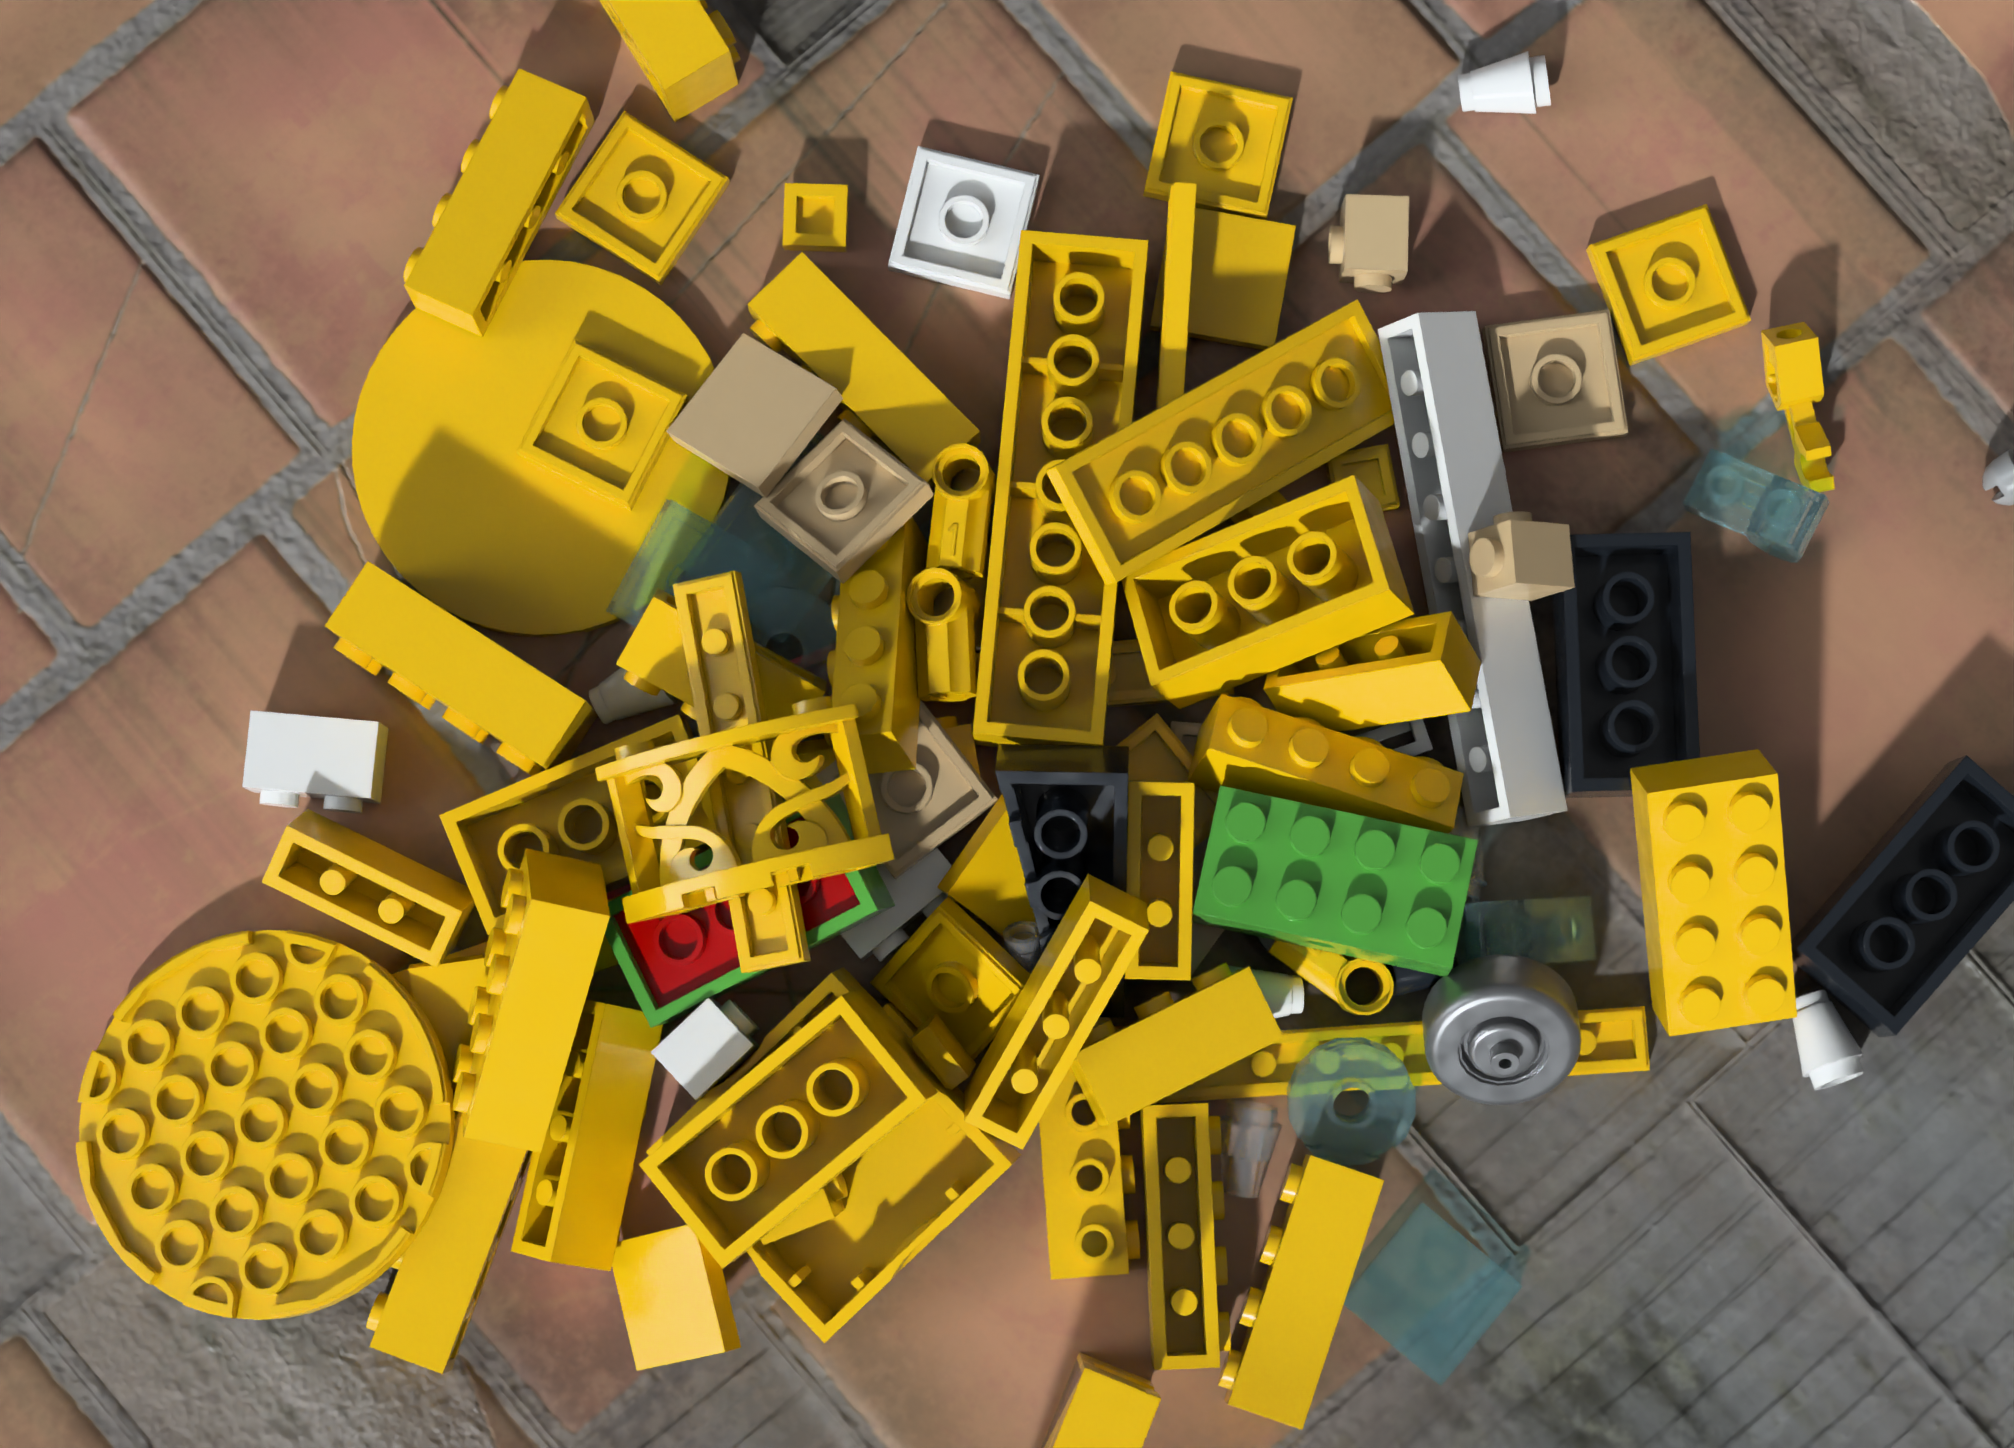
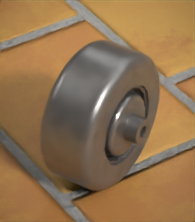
M1505 954L1488 955L1469 960L1453 968L1448 976H1443L1431 989L1424 1004L1422 1025L1425 1055L1429 1067L1435 1077L1447 1089L1467 1100L1489 1105H1511L1533 1100L1557 1087L1570 1074L1579 1057L1581 1030L1573 992L1557 972L1539 961Z

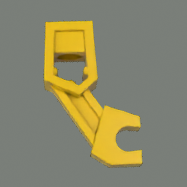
M1805 322L1761 330L1766 386L1776 410H1784L1794 449V465L1800 482L1809 494L1835 489L1834 476L1829 472L1825 457L1832 456L1831 445L1820 422L1816 421L1812 405L1820 402L1824 396L1818 336Z

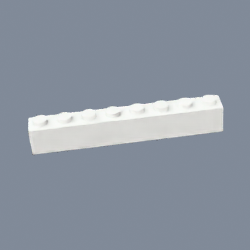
M1476 311L1416 313L1379 328L1378 335L1429 615L1452 611L1481 661L1472 710L1448 715L1457 770L1464 773L1461 792L1468 828L1519 822L1568 811L1530 603L1528 600L1473 596L1468 533L1493 525V516L1497 514L1513 512Z

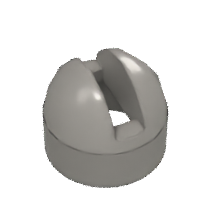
M2011 449L1994 459L1985 468L1982 476V487L1985 491L1995 486H1998L2000 489L1991 500L1997 504L2007 506L2014 505V451Z

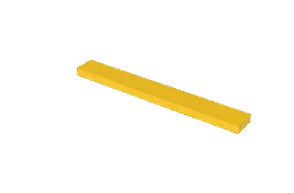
M1645 1006L1578 1010L1581 1049L1577 1062L1568 1076L1650 1070ZM1422 1021L1281 1030L1284 1036L1283 1039L1153 1104L1440 1085L1442 1083L1435 1077L1426 1059Z

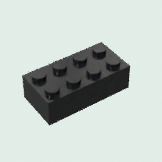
M1691 532L1570 535L1575 588L1553 594L1559 766L1563 779L1565 798L1633 797L1630 768L1700 758Z
M1967 755L1948 762L1792 939L1793 962L1878 1037L1896 1036L2014 901V796Z

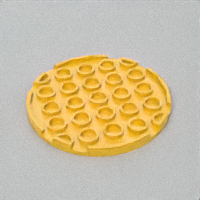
M560 260L522 261L483 337L415 308L394 330L379 351L368 372L359 396L352 435V467L360 505L375 540L397 571L424 597L450 614L488 630L527 637L565 635L583 631L589 632L635 614V611L652 600L658 588L663 591L669 590L692 566L711 537L726 501L731 476L674 442L671 437H669L632 511L519 456L516 452L574 339L688 395L689 400L687 404L715 369L696 335L681 317L661 299L642 286L618 274L595 266Z
M293 930L239 931L217 936L193 945L171 957L139 982L112 1014L114 1019L107 1028L97 1050H92L83 1074L77 1101L81 1103L79 1142L76 1143V1155L86 1199L98 1226L124 1263L142 1280L182 1302L183 1305L208 1314L227 1318L254 1320L290 1318L313 1313L335 1305L358 1293L387 1271L414 1242L439 1198L448 1172L454 1138V1095L446 1058L432 1024L420 1005L413 999V996L385 968L366 955L344 944L314 934Z

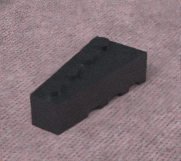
M998 745L995 773L1000 792L1003 793L1014 846L1017 847L1025 877V888L1029 904L1033 908L1040 935L1039 941L1042 953L1088 874L1127 893L1129 746ZM1125 973L1100 1017L1124 1018Z

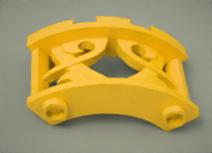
M831 696L818 697L792 704L794 715L732 728L659 748L654 747L653 741L637 742L615 748L616 761L596 767L595 771L598 781L607 780L632 890V895L621 898L627 924L685 913L743 897L747 892L774 886L773 875H776L780 888L859 871L894 860L889 833L881 834L855 720V718L859 717L857 704L833 707ZM830 733L840 777L830 783L812 789L803 780L813 777L820 771L824 764L825 756L818 755L812 761L803 762L796 753L797 745L809 736ZM776 739L772 746L771 760L753 751L741 748V746ZM702 757L689 772L685 780L680 771L673 766L684 761ZM726 768L741 772L760 781L787 800L771 809L760 821L752 841L753 863L742 865L732 844L716 831L706 827L690 826L695 810L705 792ZM655 775L663 783V792L658 799L648 798L644 782L645 777ZM841 792L844 793L854 840L850 839L845 827L824 800L834 797ZM651 808L658 812L669 813L665 826H654ZM799 812L806 821H796L787 826L798 832L799 841L795 847L788 850L783 849L775 840V831L784 820ZM657 839H662L661 853ZM686 839L699 840L711 847L713 859L708 868L700 870L696 866L695 854L700 849H684Z

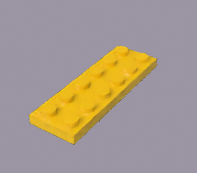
M1358 299L1047 469L1046 473L1105 585L1117 583L1395 424L1380 341Z

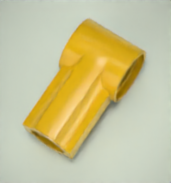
M965 443L952 444L938 454L932 466L935 493L926 569L932 567L944 568L962 580L983 578L991 505L995 501L997 478L983 452L978 448ZM967 468L980 471L979 480L972 488L967 491L951 489L952 478L957 472Z
M932 567L922 570L912 579L906 596L908 609L915 617L918 698L923 701L955 702L976 697L977 675L974 624L980 614L981 603L979 595L972 585L944 568ZM953 588L954 602L951 608L944 614L935 616L933 605L937 595L945 589Z
M1276 940L1267 951L1334 1000L1343 1010L1351 1014L1371 1015L1377 1013L1389 1004L1393 995L1394 981L1390 971L1383 963ZM1357 968H1366L1372 971L1379 982V992L1376 998L1366 1005L1354 1003L1347 996L1345 990V981L1348 975Z

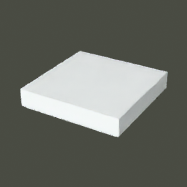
M918 146L888 263V270L1010 299L1017 274L1021 230L1028 229L1040 175Z

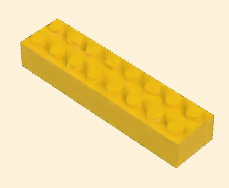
M1021 230L973 724L975 745L998 747L999 744L1104 746L1119 581L1108 586L1105 585L1052 485L1046 470L1133 422L1148 265V240Z

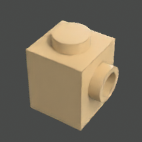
M1345 195L1340 209V226L1330 225L1328 237V263L1339 264V283H1354V290L1363 293L1389 292L1392 290V284H1402L1408 272L1409 196Z
M1515 511L1497 514L1493 516V525L1468 533L1473 596L1533 601L1575 588L1569 524L1532 521V513Z

